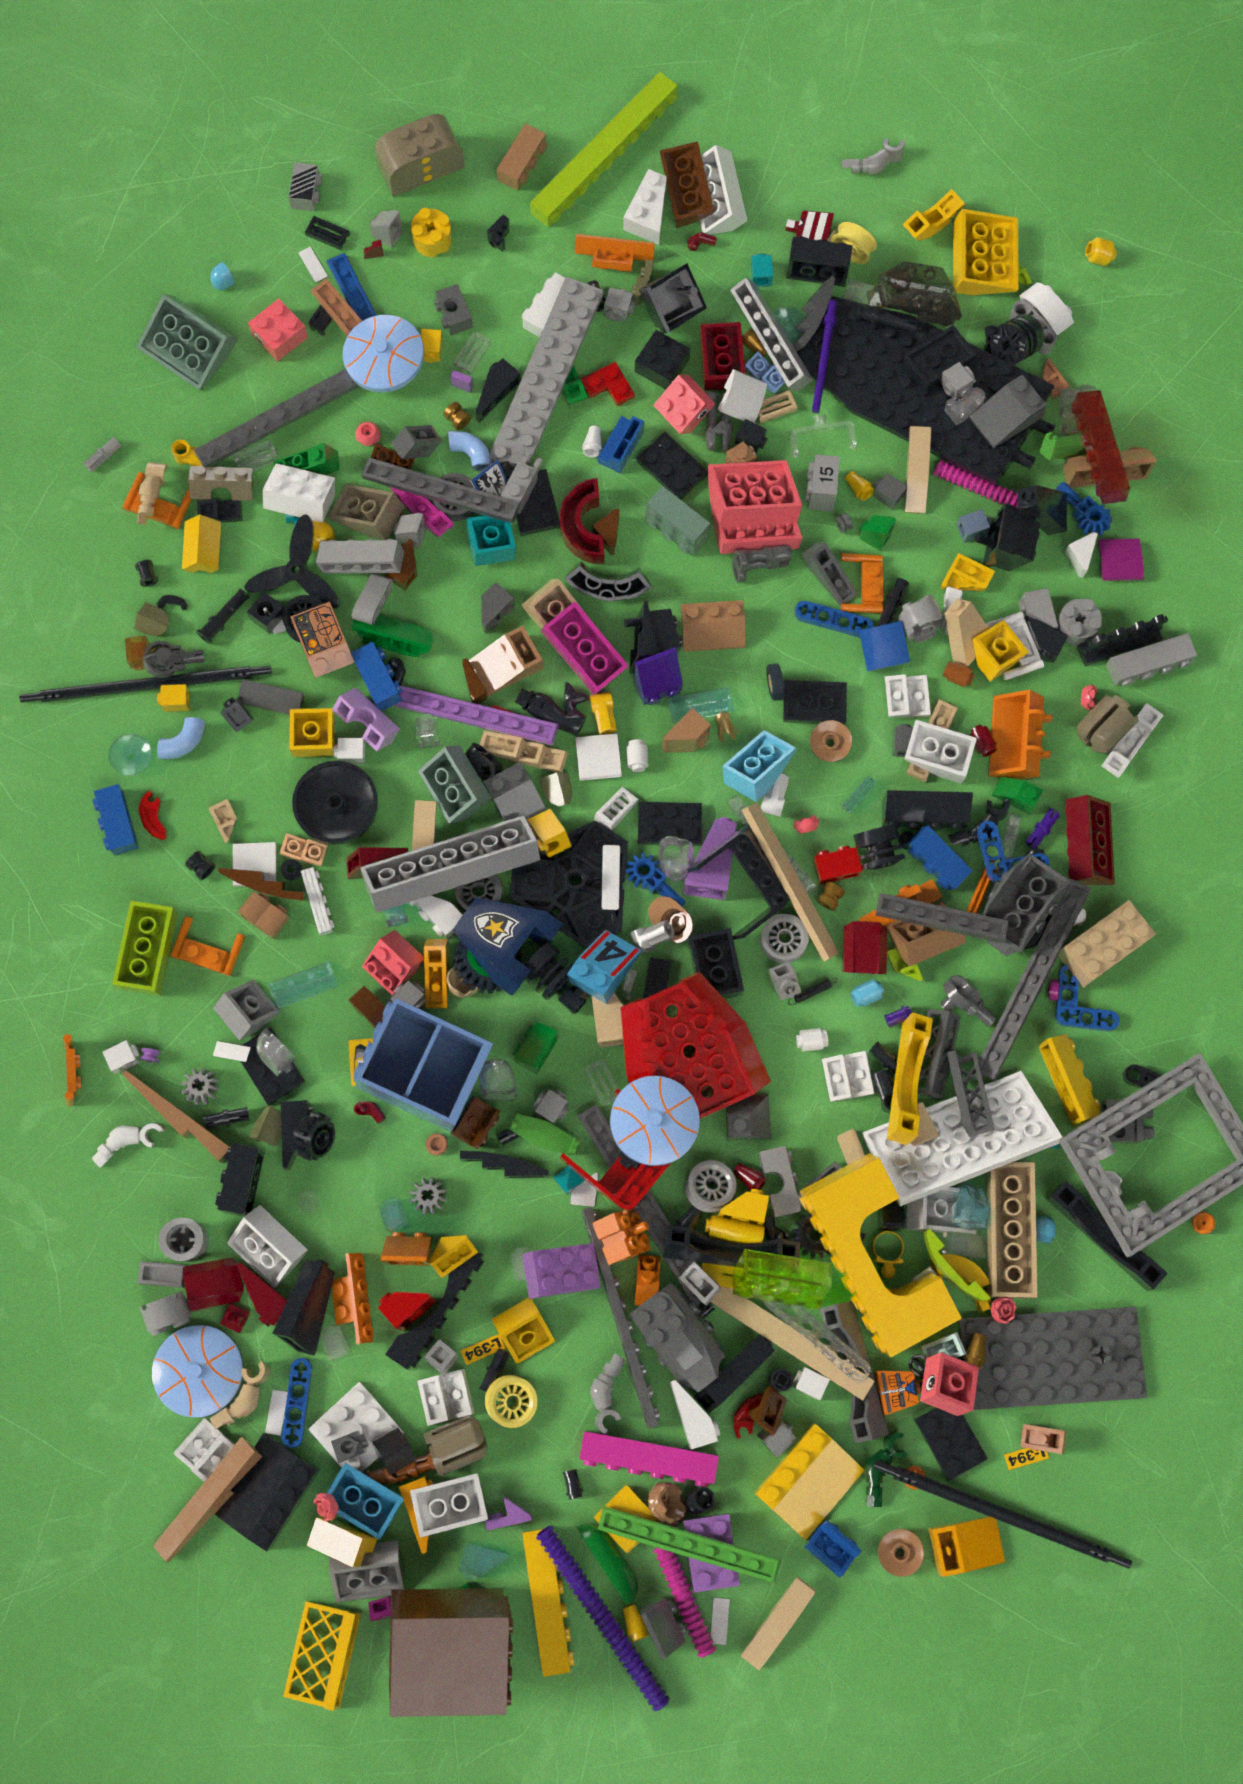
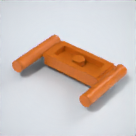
M138 472L122 506L123 510L138 514L139 505H142L139 489L145 479L144 473ZM186 491L179 508L175 504L156 499L155 505H152L154 515L147 516V518L171 526L174 529H179L192 501L190 499V491Z
M841 553V561L861 562L862 603H841V611L882 614V555Z
M185 916L170 957L231 976L246 936L237 933L231 952L227 953L226 951L187 939L186 937L193 919Z
M65 1034L63 1036L67 1066V1092L65 1093V1100L67 1106H73L75 1104L74 1095H77V1089H81V1076H76V1068L80 1067V1054L75 1053L72 1036Z

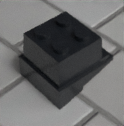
M688 263L639 290L655 327L659 328L662 333H669L707 309Z
M1005 503L998 510L997 517L991 523L988 538L980 534L975 538V542L986 546L983 565L1012 571L1033 562L1036 556L1037 540L1040 535V523L1022 514L1018 507Z
M644 601L636 618L624 619L625 628L635 626L634 649L630 651V674H635V662L674 647L678 655L682 647V638L677 634V619L675 615H672L671 609L650 611L648 601Z

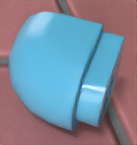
M223 262L214 267L210 274V281L215 289L224 290L234 285L233 277Z
M1040 1215L1036 1217V1242L1051 1244L1052 1239L1056 1235V1224L1051 1217Z

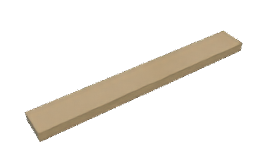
M758 802L744 808L742 812L822 960L826 961L832 958L839 951Z
M721 1287L720 1292L710 1301L862 1401L875 1382L733 1289Z

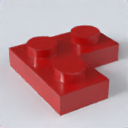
M616 362L581 378L584 389L590 399L607 390L616 406L635 398L632 388Z

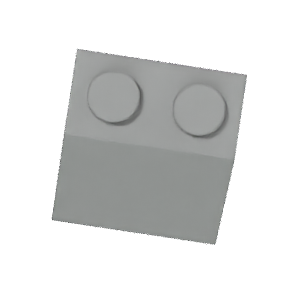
M254 979L225 992L213 1007L239 1041L256 1033L280 1013Z

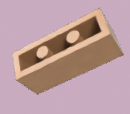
M525 123L497 168V181L515 190H519L521 185L527 182L530 170L536 167L540 154H544L548 145L546 133Z

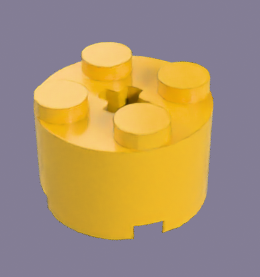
M420 209L411 222L412 240L417 251L427 257H436L437 254L442 252L444 254L452 244L449 217L437 209Z

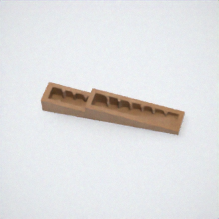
M126 1070L122 1073L181 1136L187 1138L192 1133L219 1162L223 1163L225 1161L227 1149L231 1147Z
M241 1437L153 1545L167 1563L173 1559L234 1494L231 1489L262 1457L257 1449L245 1438Z

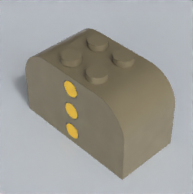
M432 114L389 131L381 136L374 146L377 166L392 197L465 168L463 151L446 117L441 114Z

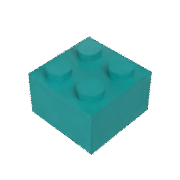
M485 515L467 518L466 532L475 566L515 560L516 544L510 523Z

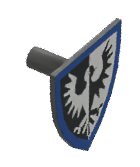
M495 460L472 478L470 482L474 489L500 496L507 484V479L498 460Z

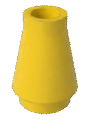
M851 471L846 475L845 480L857 499L864 501L873 494L872 484L856 474L855 471Z
M636 1605L624 1608L626 1632L631 1642L648 1637V1629Z

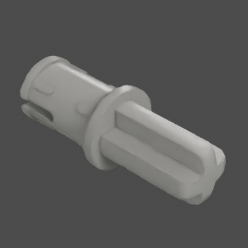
M112 437L104 446L97 448V452L84 462L85 467L93 472L103 462H108L109 457L121 448V444Z

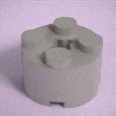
M927 595L915 603L908 602L902 606L903 611L898 618L899 621L903 622L904 631L909 641L914 639L915 643L934 637L937 629L940 628L942 631L946 627V619L932 595Z
M1090 599L1072 600L1061 610L1057 618L1058 628L1056 630L1068 635L1065 642L1071 644V646L1078 647L1091 641L1102 624L1101 612Z
M183 1291L139 1307L147 1332H151L152 1336L169 1330L168 1325L172 1324L173 1328L190 1322L189 1317H191Z

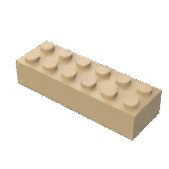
M1011 1162L986 1172L987 1278L990 1282L988 1293L990 1298L1034 1299L1037 1298L1035 1162Z

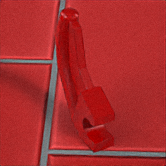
M148 791L142 797L138 808L143 827L152 837L165 840L167 838V831L158 820V812L162 801L157 798L154 802H149L153 794Z
M758 1393L746 1399L734 1413L733 1429L737 1439L741 1438L739 1430L742 1427L747 1429L748 1435L753 1433L754 1420L748 1412L759 1407L763 1393Z

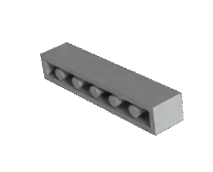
M744 278L730 291L786 385L798 392L813 379L757 285L748 278Z

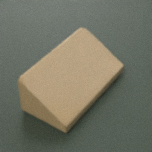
M851 1129L837 1137L847 1165L865 1156L855 1129Z

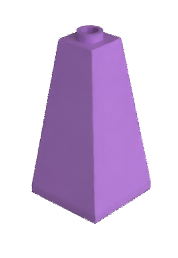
M721 817L720 820L715 819L694 863L735 833L737 822H733L732 819ZM726 849L701 869L690 872L685 880L683 895L725 901L733 852L730 849Z

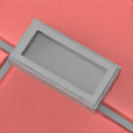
M140 1261L138 1284L183 1288V1267L186 1265Z

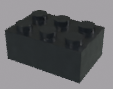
M803 236L793 237L786 279L823 284L833 276L835 278L834 286L845 287L853 245H848L844 242H828L824 239L813 240Z
M731 928L688 936L687 943L694 974L700 972L724 999L742 996L745 990Z
M232 1143L231 1148L227 1149L225 1161L228 1164L226 1170L222 1171L220 1183H223L221 1192L217 1193L215 1205L218 1206L217 1210L225 1214L245 1217L253 1210L265 1155L262 1150Z

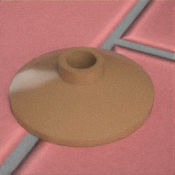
M823 721L811 733V749L823 761H839L851 749V733L844 724L838 721ZM826 740H833L834 745L828 746Z
M894 1529L886 1533L881 1539L878 1546V1558L882 1567L894 1576L905 1577L919 1569L923 1562L924 1549L920 1539L914 1533L906 1529ZM897 1548H902L904 1551L900 1557L896 1555Z

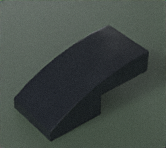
M216 498L197 501L198 515L206 516L221 523L243 521L241 500L219 502Z

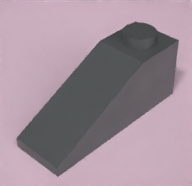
M816 542L801 553L810 571L840 606L841 603H846L857 595L827 543Z

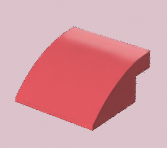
M787 460L708 465L710 505L720 554H731L741 549L761 550L763 546L788 545L791 549H799L802 535L797 521L802 503Z

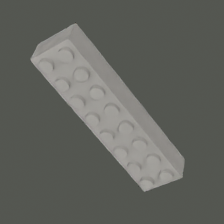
M523 815L360 867L365 888L376 913L539 861L540 855L537 840Z

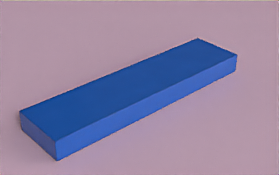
M343 253L327 260V264L346 302L362 321L377 316L346 254Z

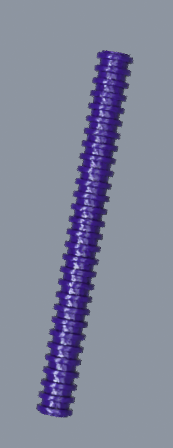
M553 1525L547 1526L537 1534L536 1539L541 1541L540 1545L545 1547L544 1551L549 1553L548 1557L550 1559L553 1558L552 1563L554 1565L557 1564V1570H561V1576L565 1577V1582L570 1583L569 1588L574 1589V1595H578L577 1599L582 1601V1607H586V1613H590V1619L595 1620V1626H599V1632H603V1638H607V1644H611L610 1648L615 1650L614 1654L619 1656L618 1660L623 1662L622 1666L627 1668L629 1675H632L631 1679L636 1681L635 1685L640 1687L639 1691L644 1693L643 1697L648 1699V1704L652 1705V1710H661L669 1703V1696H665L666 1692L664 1689L661 1690L662 1686L660 1683H657V1678L652 1677V1671H648V1665H644V1659H640V1653H636L637 1649L632 1647L633 1643L628 1641L629 1637L627 1634H623V1628H619L620 1624L615 1622L616 1618L611 1616L612 1612L607 1610L608 1606L606 1604L603 1605L604 1600L599 1598V1593L595 1592V1587L590 1585L591 1581L586 1580L587 1575L582 1574V1568H578L579 1564L574 1562V1556H570V1550L565 1549L567 1546L561 1543L562 1539L557 1537V1531H553Z

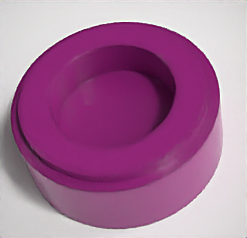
M1058 979L1049 980V1001L1058 1000Z

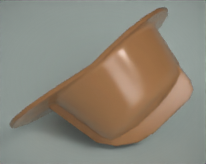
M662 896L652 901L648 912L652 924L655 925L664 920L669 921L675 932L674 938L670 939V941L677 943L685 941L690 936L693 928V921L689 912L670 897Z

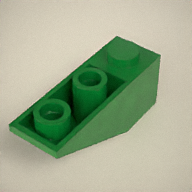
M325 443L274 461V466L275 464H280L322 475L340 470L338 451Z

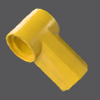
M182 439L176 440L172 444L171 449L174 460L178 464L202 466L194 454L196 447L189 445L187 441ZM180 450H186L184 454H177Z
M611 692L590 695L591 708L596 717L599 735L617 732Z

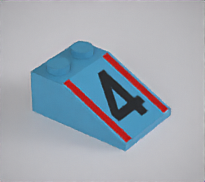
M605 930L579 956L567 976L571 984L607 1004L642 950Z

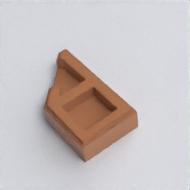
M1048 358L1045 362L1042 379L1055 385L1050 395L1054 399L1068 391L1070 386L1051 359Z

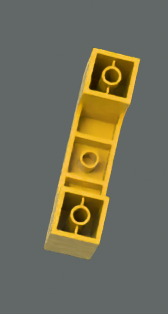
M869 1153L800 1190L802 1195L799 1198L804 1209L811 1213L810 1221L813 1227L823 1236L820 1238L822 1245L832 1253L833 1257L830 1260L835 1269L842 1273L843 1277L840 1279L846 1290L853 1294L851 1301L855 1308L859 1309L861 1314L864 1315L861 1317V1320L866 1329L873 1333L874 1336L871 1337L872 1342L882 1354L886 1353L889 1357H893L962 1319L940 1277L931 1272L897 1289L886 1288L863 1246L860 1229L865 1218L900 1198L879 1157Z

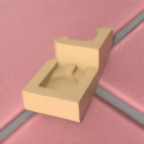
M228 799L208 808L225 843L229 841L237 820Z

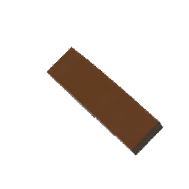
M226 868L218 869V872L258 892L299 901H305L306 899L305 892L285 891V882L264 880L265 872Z

